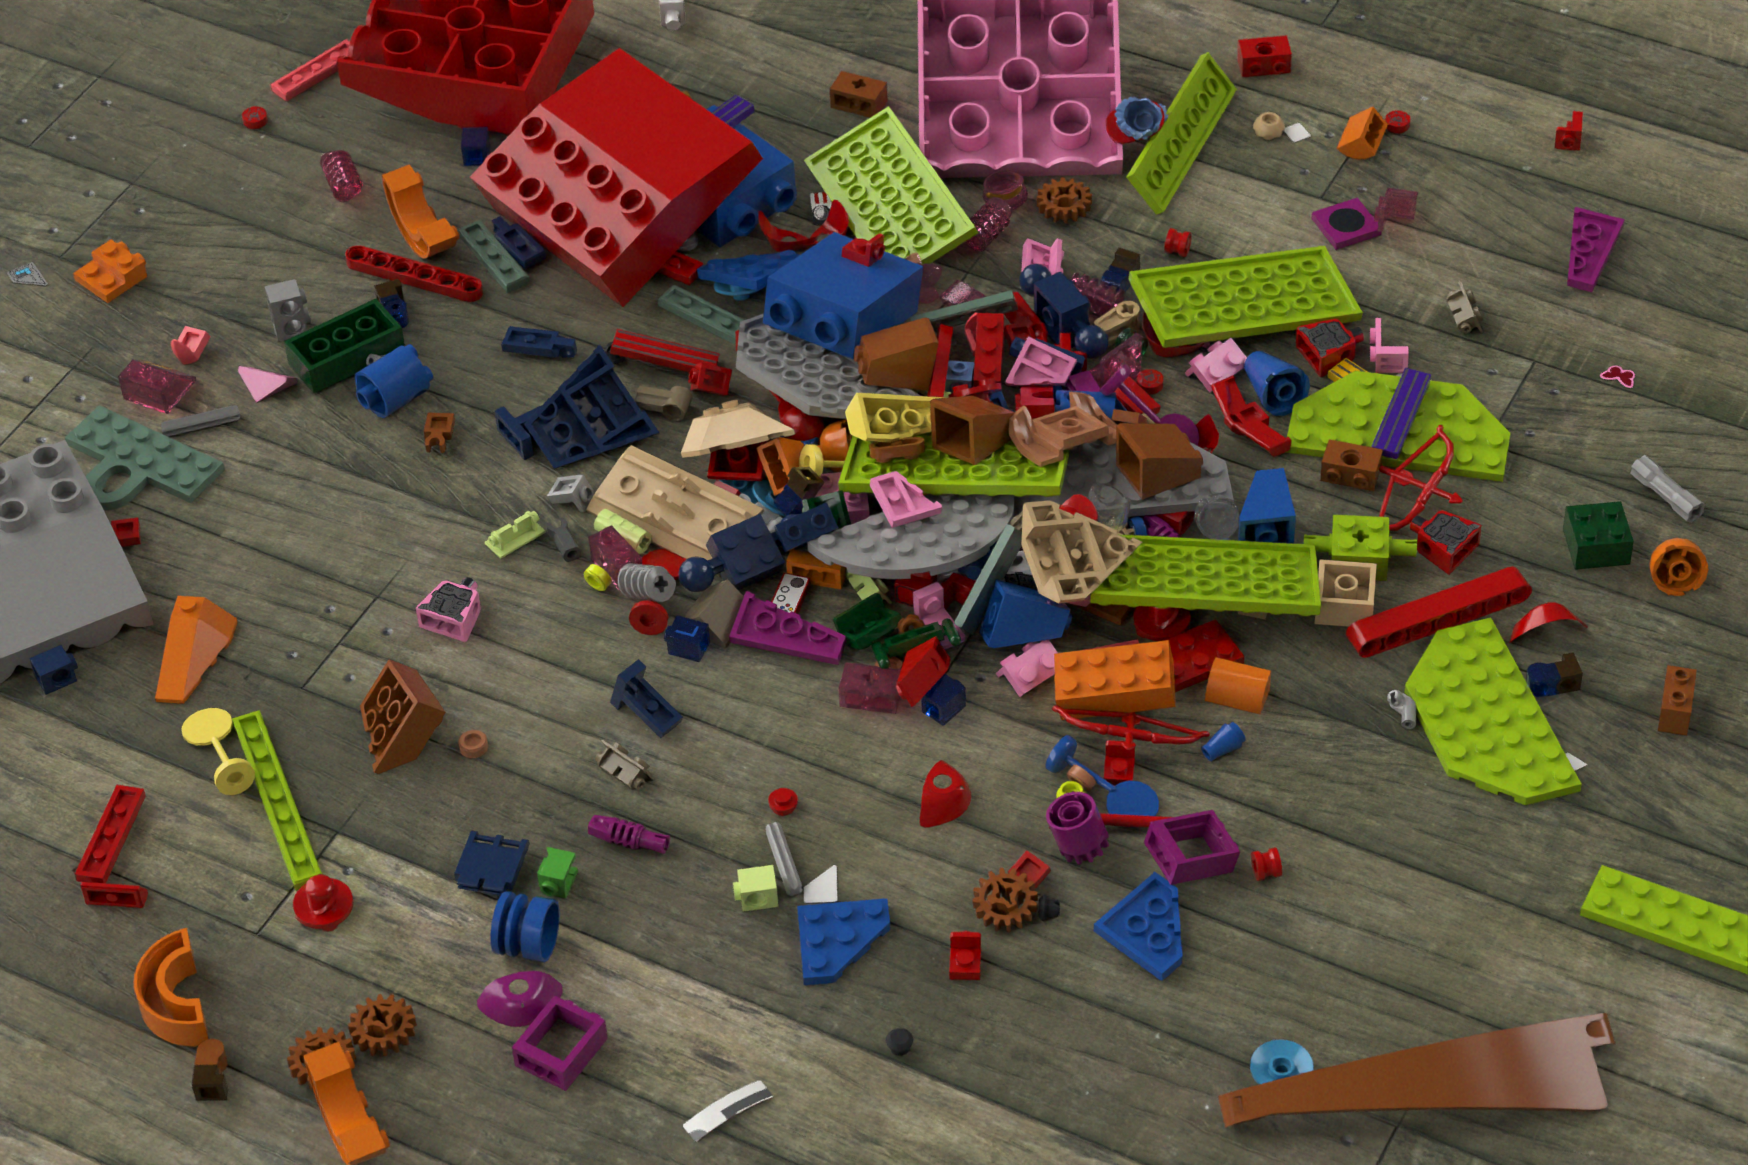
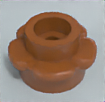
M909 614L906 618L900 619L897 628L900 634L910 631L908 628L911 625L914 626L913 629L925 626V623L917 615Z

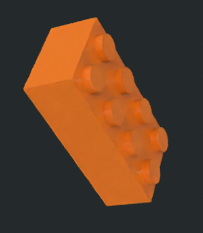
M1169 640L1054 654L1055 701L1057 706L1064 709L1127 713L1176 707L1174 660ZM1070 714L1072 717H1075V718L1095 717V716H1089V715H1072V714Z

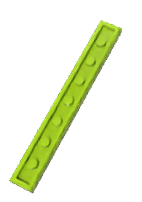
M260 710L232 718L245 758L255 771L254 782L294 889L297 891L306 884L308 879L322 873Z

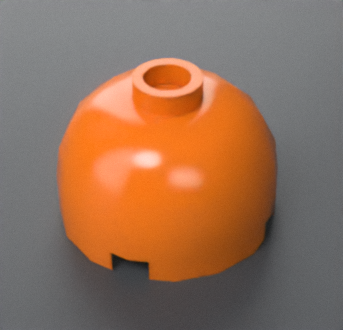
M847 419L834 422L823 430L820 436V445L817 446L821 449L825 461H845L853 436L850 434ZM828 467L829 469H831L833 472H836V473L842 472V469H843V468Z
M1683 538L1669 539L1658 545L1652 553L1649 562L1651 577L1658 589L1674 596L1685 595L1683 591H1690L1691 589L1695 591L1700 588L1706 580L1709 570L1706 557L1699 546Z

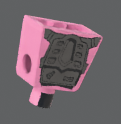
M465 577L460 584L442 581L416 607L419 627L466 642L481 610L479 594L476 591L478 588L477 583L469 577Z

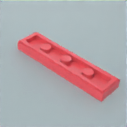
M347 39L273 82L270 84L271 91L287 102L338 71L337 60L341 56H348L350 41Z

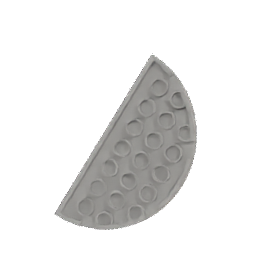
M927 494L924 496L931 502L935 503L938 501L942 505L941 514L892 528L884 512H881L808 541V551L830 566L836 563L847 567V572L866 577L909 579L913 573L929 572L932 576L949 572L978 560L990 551V546L997 542L1007 524L1010 525L1011 520L1015 516L1014 495L988 496L986 494H971L961 496L959 494Z

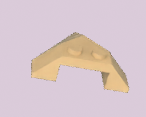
M738 400L723 403L722 409L713 407L703 410V416L693 419L681 455L682 458L701 456L719 449L728 450L768 441L780 436L795 435L794 429L767 416L751 403L738 404Z
M1053 501L1024 503L1021 545L1039 594L1057 603L1084 601L1142 543V541L1133 537L1131 540L1117 535V530L1076 512L1073 515L1059 509L1060 505Z

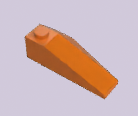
M177 596L168 628L155 696L156 702L184 704L202 681L201 676L209 666L213 667L217 662L216 657L223 648L227 649L230 645L238 622L236 617L205 597Z

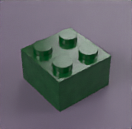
M1621 501L1566 506L1563 532L1575 570L1630 565L1634 540Z

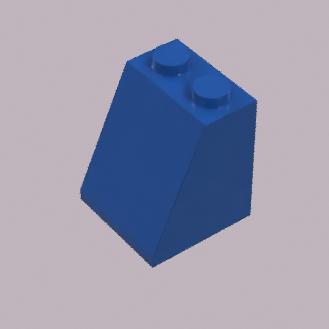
M1284 468L1256 471L1239 517L1238 541L1294 544L1296 514Z
M996 579L979 633L988 647L991 648L1060 638L1063 635L1064 629L1068 630L1072 614L1065 603H1057L1039 594L1038 590Z

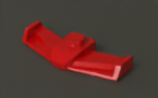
M1013 292L1018 310L1004 314L1011 323L1004 327V335L1009 347H1011L1015 337L1027 340L1028 337L1037 338L1048 343V331L1045 324L1041 322L1021 294Z
M1234 375L1210 385L1225 416L1224 423L1233 433L1247 436L1266 449L1273 457L1291 449V439L1283 437L1268 426L1269 416L1255 401L1246 405L1235 382Z

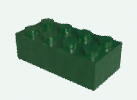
M376 298L284 341L288 364L313 394L367 367L366 360L368 355H387L397 347L405 346L402 327Z

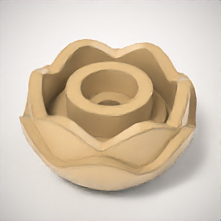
M1266 112L1257 117L1254 121L1253 129H1255L1258 137L1272 140L1282 135L1283 130H1285V124L1277 114Z

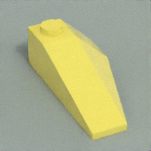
M856 393L845 411L850 434L864 441L894 442L905 437L931 432L930 401L935 398L944 397Z

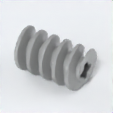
M628 563L620 569L618 574L619 590L628 598L664 602L675 591L676 581L674 577L669 574L667 569L661 566Z

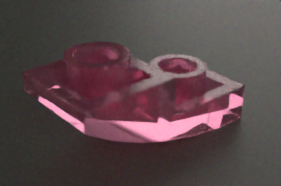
M956 280L939 296L943 304L947 306L986 297L975 288L959 280Z

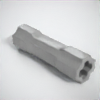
M1644 455L1633 463L1630 474L1646 487L1653 489L1687 522L1692 523L1704 513V506L1706 504L1664 473L1663 468L1650 457Z

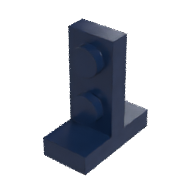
M504 406L494 410L497 430L524 460L534 456L531 441L533 437L524 424L541 406L516 418Z
M638 659L618 675L610 703L617 710L626 704L656 735L662 738L681 723L683 716L643 678L646 666Z

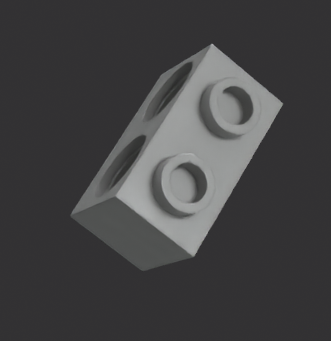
M296 279L265 286L272 325L277 340L290 339L307 331L306 323H311L308 308H303V304L307 303L304 288H298Z

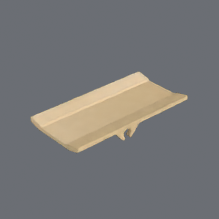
M632 445L618 459L593 495L586 509L588 513L598 516L599 512L603 509H608L651 533L652 544L686 559L698 556L706 560L712 559L706 547V543L712 534L758 514L762 515L764 512V508Z

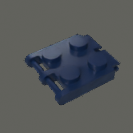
M471 830L454 873L457 885H459L458 889L478 892L481 885H483V893L499 896L506 890H513L529 848V840L515 841L504 839L503 835H496V837L479 835L478 831ZM477 840L493 843V845L477 842ZM502 845L515 846V847H519V848L516 849V848L504 847V846H502Z

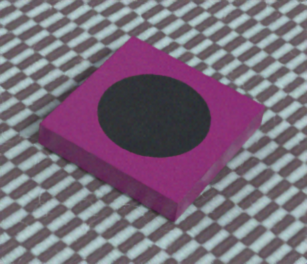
M1358 197L1312 212L1313 222L1335 250L1382 235L1381 226Z

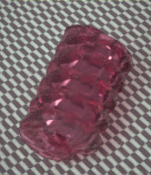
M336 150L326 152L321 156L320 166L334 198L340 202L351 200L361 191L363 186L351 155L347 151Z
M992 197L970 218L978 231V234L966 241L972 249L980 252L984 251L1003 232L1004 228L1008 227L1012 215V208L1008 203L998 197Z
M1075 273L1071 278L1077 290L1088 298L1091 306L1089 311H1093L1097 315L1102 314L1103 316L1125 299V290L1120 289L1116 293V286L1111 285L1107 289V282L1103 281L1099 284L1097 278H1093L1090 281L1088 274H1084L1080 278L1079 273Z

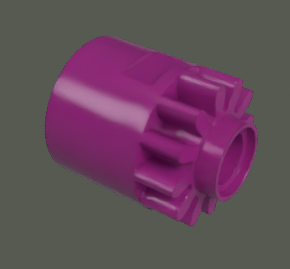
M1084 792L1066 793L1050 804L1046 812V820L1062 856H1065L1067 862H1071L1075 858L1078 865L1087 860L1091 863L1094 857L1103 855L1101 848L1109 847L1107 841L1109 835L1095 801L1089 794Z

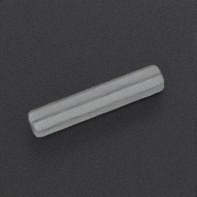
M232 405L163 421L161 428L163 435L170 437L239 421L241 416L238 406Z
M778 822L769 823L766 825V835L786 893L789 896L799 895L802 892V884L782 826Z

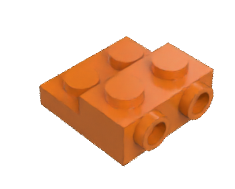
M112 239L92 251L93 260L73 273L76 282L106 303H109L147 277L146 261L143 256L138 252L133 255L129 252L124 242L116 243Z

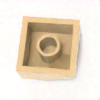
M1320 560L1318 580L1321 611L1320 615H1315V624L1349 627L1360 619L1372 616L1377 564Z

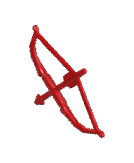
M1438 425L1436 428L1437 433L1395 470L1384 466L1379 467L1380 472L1391 477L1378 517L1385 516L1394 482L1402 486L1411 484L1423 489L1410 513L1405 519L1396 524L1389 525V531H1398L1409 525L1414 517L1425 509V504L1432 494L1448 499L1450 504H1460L1463 502L1456 492L1451 494L1437 488L1443 477L1448 474L1454 457V444L1443 432V425ZM1441 437L1447 447V454L1442 464L1433 473L1427 484L1414 479L1413 474L1404 470V468Z
M1057 705L1052 708L1054 712L1059 713L1068 723L1101 735L1108 734L1126 738L1125 742H1122L1121 745L1128 751L1136 747V744H1133V739L1152 742L1153 744L1182 745L1192 744L1203 737L1207 738L1210 736L1208 731H1195L1138 715L1136 712L1064 709ZM1070 714L1121 717L1122 722L1126 723L1127 727L1082 721L1072 717ZM1140 721L1192 736L1175 737L1152 733L1151 731L1135 729L1134 725H1140Z

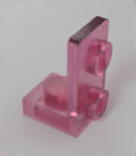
M1387 187L1385 196H1380L1375 210L1374 222H1378V231L1383 232L1388 216L1414 219L1418 192Z

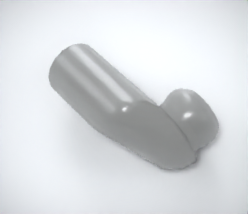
M1392 690L1389 692L1387 700L1391 708L1402 715V727L1405 729L1415 728V701L1406 694L1401 693L1400 690Z

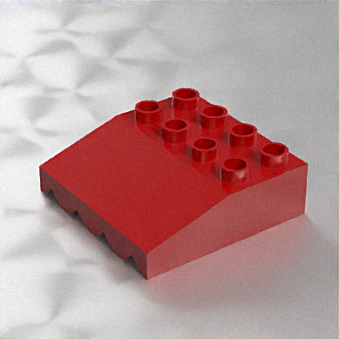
M372 0L367 13L366 25L357 26L352 34L348 56H341L337 60L340 84L435 122L457 125L463 130L482 129L501 132L509 136L526 116L541 102L554 94L594 16L593 0Z
M618 48L541 102L520 122L519 126L501 145L487 156L481 166L470 176V179L494 210L511 223H518L536 242L620 306L624 307L763 158L751 140L621 48Z

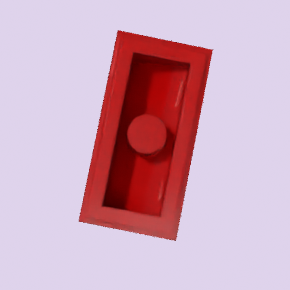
M81 882L80 884L85 903L90 905L144 908L148 896V890L141 886Z

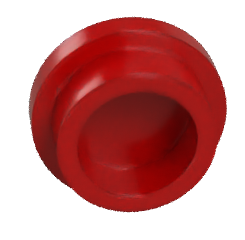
M788 788L776 789L769 795V807L777 815H789L798 804L797 794Z

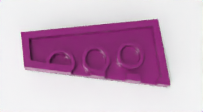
M748 591L744 595L729 636L730 643L839 665L847 642L845 635L819 623H810L801 619V615L792 611L788 613L777 608L775 603L768 600L764 602L755 598V594Z

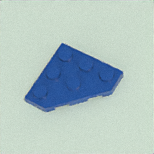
M786 250L780 253L747 255L745 257L711 259L707 261V264L697 268L698 278L758 291L767 286V280L770 275L797 258L800 254H795L793 250Z
M1154 872L1095 922L1094 932L1160 981H1163L1182 964L1178 888L1170 885L1165 878Z
M887 898L797 906L804 985L835 983L849 964L852 962L855 964L870 949L871 943L879 936L883 937L890 930Z

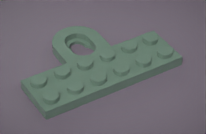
M100 405L65 437L68 446L101 461L85 477L103 510H113L125 506L148 484L192 503L225 471L223 462ZM117 473L130 475V478L116 491L110 493L103 492L108 478Z

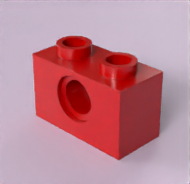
M1287 35L1239 39L1237 60L1242 78L1291 73L1292 52Z

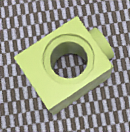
M773 865L737 870L738 882H733L735 900H741L743 912L778 907Z

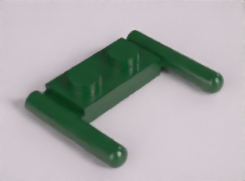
M946 618L942 621L941 625L937 621L885 638V643L883 644L878 641L874 642L871 648L879 667L886 670L890 667L887 654L890 655V658L894 656L897 658L905 657L907 651L935 636L939 641L945 640L944 636L947 635L951 645L958 646L961 644V637L952 620Z

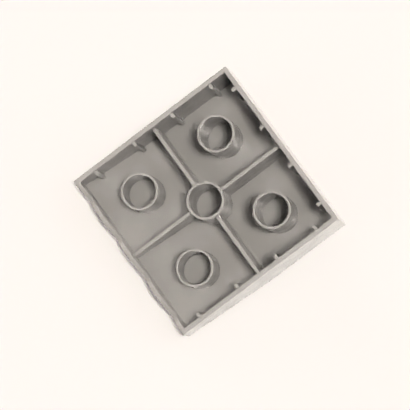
M66 440L55 444L40 445L33 449L31 453L0 464V684L10 677L17 665L32 668L29 658L59 645L63 647L65 652L71 644L83 648L96 647L111 640L125 623L134 627L153 625L148 601L98 498Z

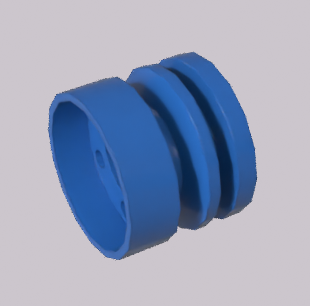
M505 891L502 893L496 904L491 923L490 945L492 952L497 955L507 953L510 957H516L521 951L523 958L526 960L543 963L548 961L553 953L559 931L560 908L558 902L555 899L536 896L529 904L528 897L525 894L516 896L514 892Z

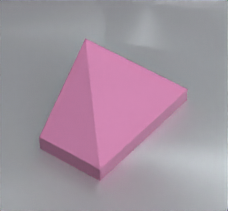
M239 366L238 368L240 376L256 403L297 383V378L252 367Z

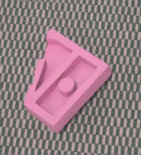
M1028 337L1005 384L1008 386L1065 385L1077 363V359Z
M897 471L870 479V487L892 528L941 514L942 505L938 501L935 503L931 502L923 496V490L916 485L910 484Z

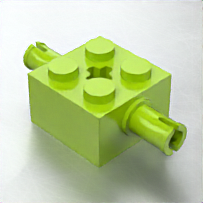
M1333 515L1332 533H1329V536L1304 534L1303 544L1315 545L1316 552L1328 553L1333 561L1377 564L1375 580L1387 581L1388 561L1391 556L1416 557L1417 539H1392V536H1389V517Z

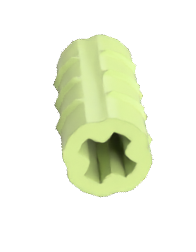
M603 509L599 512L594 521L595 530L638 554L644 553L651 543V533L608 509Z

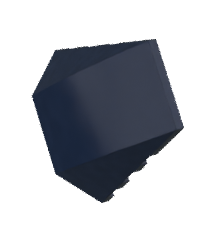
M600 344L524 424L554 469L660 433L645 410L643 412L640 410L614 371V364Z

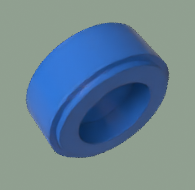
M1136 516L1128 519V529L1133 528L1134 535L1147 536L1146 526L1141 517Z

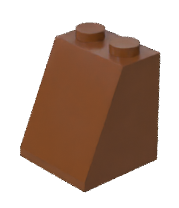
M921 318L861 336L860 346L855 347L854 361L859 365V374H862L865 385L928 390L939 342L929 318Z
M975 396L935 398L930 401L932 448L976 465L1012 440L1009 436V419L1015 412Z
M1121 423L1116 425V466L1141 499L1201 478L1203 457L1199 450L1193 448L1188 436L1182 433L1176 424Z

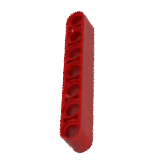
M1507 567L1352 623L1347 628L1345 634L1359 656L1362 658L1371 657L1433 635L1438 630L1461 625L1520 604L1529 598L1532 593V587L1516 567Z

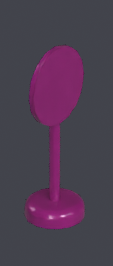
M1126 363L1100 388L1099 391L1104 396H1109L1119 388L1155 424H1176L1179 430L1188 436L1189 441L1198 446V429L1191 419L1176 413L1159 418L1123 383L1131 374V368Z

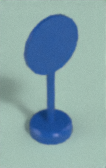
M1070 735L1064 736L1049 754L1045 767L1050 772L1058 773L1068 764L1071 766L1077 765L1086 770L1096 780L1097 784L1108 790L1106 808L1109 814L1157 815L1159 799L1156 792L1149 785L1140 781H1125L1113 786L1073 758L1077 749V742Z

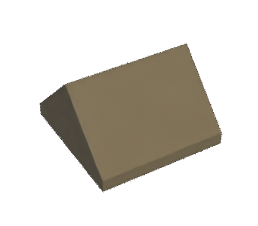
M728 579L707 588L678 623L677 630L692 634L696 626H698L695 637L726 649L730 643L729 636L744 596Z

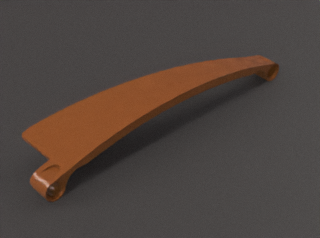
M1600 1013L1493 1031L1373 1056L1220 1095L1218 1099L1226 1128L1247 1121L1254 1122L1271 1115L1404 1110L1592 1112L1605 1109L1607 1107V1100L1591 1049L1608 1044L1615 1045L1616 1043L1607 1013Z

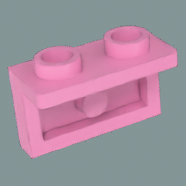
M1027 238L1023 244L1021 272L1028 265L1041 264L1046 266L1052 275L1058 272L1063 273V268H1061V261L1064 256L1062 240L1057 238L1053 245L1049 247Z
M1232 338L1224 343L1218 340L1207 349L1209 354L1203 356L1200 353L1189 362L1191 367L1185 374L1189 377L1195 373L1209 393L1212 392L1211 384L1235 375L1244 369L1247 357Z
M1049 639L1043 640L1040 643L1037 641L1030 642L1022 648L1023 654L1016 657L1013 653L1000 662L1002 668L996 672L998 678L1005 675L1019 697L1055 675L1054 654L1058 652Z

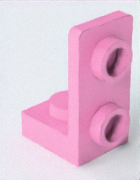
M1376 318L1375 328H1370V344H1375V346H1370V362H1375V373H1403L1404 369L1408 368V346H1381V318Z
M939 582L913 592L914 614L920 620H923L925 625L937 621L941 625L942 621L946 618L951 619L954 624V620L944 608L943 588ZM954 625L961 637V643L964 642L965 634L958 626ZM947 635L944 636L945 640L940 641L944 649L953 646Z

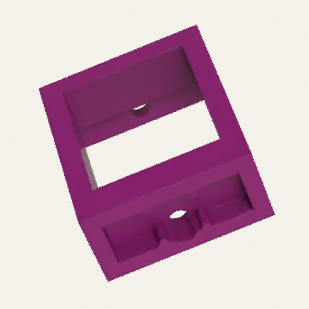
M1213 810L1152 821L1144 840V844L1170 885L1233 873L1240 854L1237 843L1232 840L1223 822L1219 820ZM1203 837L1213 854L1186 859L1176 842Z
M554 995L512 1046L514 1064L516 1067L566 1091L608 1039L606 1022L599 1014L585 1011L574 1002L563 1000ZM558 1019L586 1032L564 1061L536 1047Z

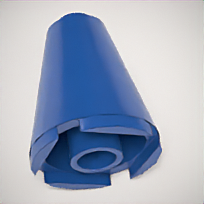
M1255 351L1246 358L1244 369L1266 411L1275 416H1285L1292 413L1295 403L1308 397L1310 381L1301 368L1263 351Z

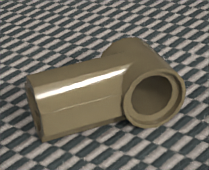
M639 386L635 402L640 409L662 412L671 421H681L690 406L693 396L687 388L682 386H674L670 391Z

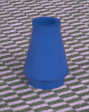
M1236 723L1223 724L1214 736L1201 747V751L1212 762L1220 756L1241 748L1246 738Z

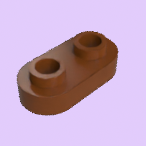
M905 437L894 442H873L869 445L870 457L876 459L879 463L890 462L893 458L897 457L917 459L920 457V454L925 452L924 439L921 437Z

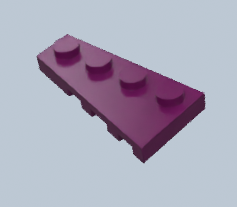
M1578 207L1574 208L1567 286L1593 292L1624 228L1625 219Z

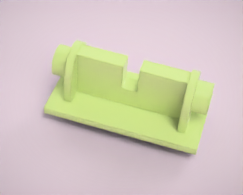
M527 511L524 515L514 520L513 526L507 524L497 531L491 532V536L488 537L485 544L501 559L546 532L537 523L539 521L538 514L535 511Z
M846 568L845 576L853 588L858 591L857 594L861 600L874 593H878L881 595L882 600L885 599L889 604L892 603L886 594L889 589L880 578L876 579L847 572Z

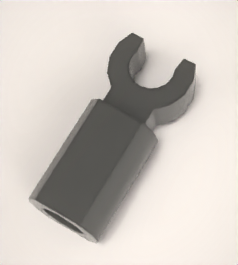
M560 518L561 526L558 528L553 527L548 522V535L553 538L564 560L570 562L579 559L581 550L570 530H568L566 519Z

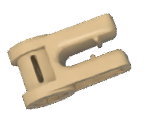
M1123 301L1094 321V325L1101 327L1106 332L1109 340L1108 347L1139 332L1140 321L1137 317L1140 314V307L1133 301Z

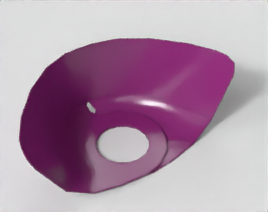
M517 972L498 978L487 985L477 1000V1006L482 1013L498 1023L512 1027L527 1026L534 1021L554 995L559 998L561 997L563 986L551 975L544 972ZM517 979H522L528 983L529 987L525 993L516 995L510 992L509 985Z

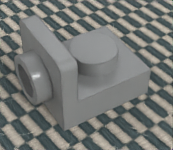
M584 475L558 477L547 497L552 504L574 502L580 512H586L595 491Z

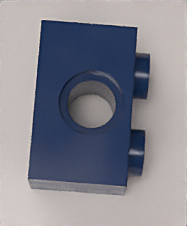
M826 502L776 524L774 529L786 553L807 544L808 541L819 538L821 535L836 531L838 526Z

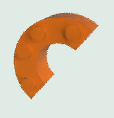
M410 164L382 175L384 191L392 215L401 234L416 255L426 259L456 245L457 240L460 239L454 225L451 226L446 218L436 219L433 208L428 206L422 189L424 182L419 172L415 173Z
M187 928L174 931L162 937L144 953L135 970L134 990L144 1022L154 1034L173 1044L195 1047L209 1039L200 998L186 999L172 993L178 983L186 977L197 973Z
M336 1042L303 1055L309 1080L321 1114L345 1165H358L385 1154L386 1149L390 1147L389 1139L384 1129L379 1130L374 1116L369 1118L365 1111L368 1108V1103L363 1091H357L351 1072V1069L355 1068V1064L349 1050L343 1052L340 1043Z

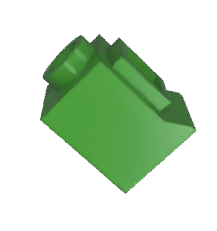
M547 847L548 857L543 859L537 872L540 890L546 896L566 899L578 873V868L571 867L576 854Z

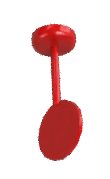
M657 549L644 555L639 563L664 567L677 580L679 579V568L686 558L666 549ZM640 601L630 610V625L641 634L657 635L663 632L668 624V613L657 601Z

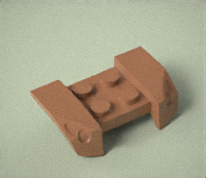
M1069 392L1070 408L1032 419L1027 407L1023 405L1009 419V436L1023 456L1042 467L1063 460V450L1073 449L1075 446L1083 443H1093L1099 439L1108 446L1115 444L1116 425L1118 424L1105 415L1091 395Z

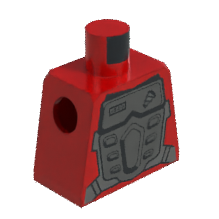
M1338 319L1297 327L1296 348L1320 378L1328 375V371L1345 358L1353 361L1356 344L1364 340L1363 332L1359 327L1347 330Z
M1444 510L1438 511L1429 521L1417 515L1410 524V530L1418 534V553L1449 575L1480 544L1482 525Z

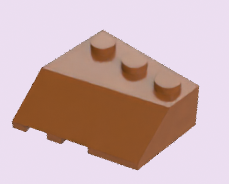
M390 659L360 705L365 731L369 732L371 736V743L368 745L369 752L375 755L376 762L372 765L374 773L380 774L416 760L436 727L441 724L446 713L416 669Z

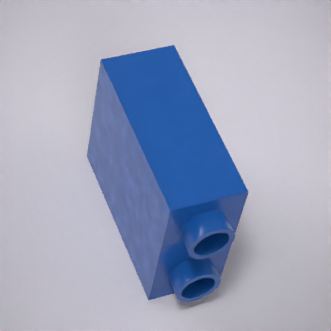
M712 105L707 110L713 112L718 107ZM741 123L733 128L753 142L763 159L697 228L699 233L719 247H722L738 236L743 237L750 234L759 223L758 212L760 210L768 218L776 212L781 213L788 210L794 201L797 200L794 161Z
M833 232L768 277L763 324L854 359L855 347L860 346L861 336L900 325L917 313L923 266L884 252L880 260L867 267L841 257L842 247L854 239Z

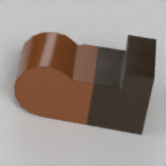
M207 1039L197 1048L191 1083L196 1101L227 1100L228 1087L222 1072L227 1068L228 1060L223 1043L217 1039Z

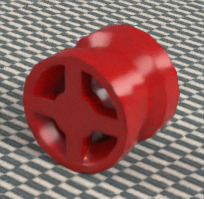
M1170 228L1166 236L1164 252L1168 254L1175 252L1181 257H1186L1191 246L1192 233L1187 231L1180 233L1177 229Z
M1276 847L1269 848L1267 852L1263 853L1260 851L1251 852L1252 869L1257 881L1264 880L1266 876H1273L1275 878L1282 876V863Z

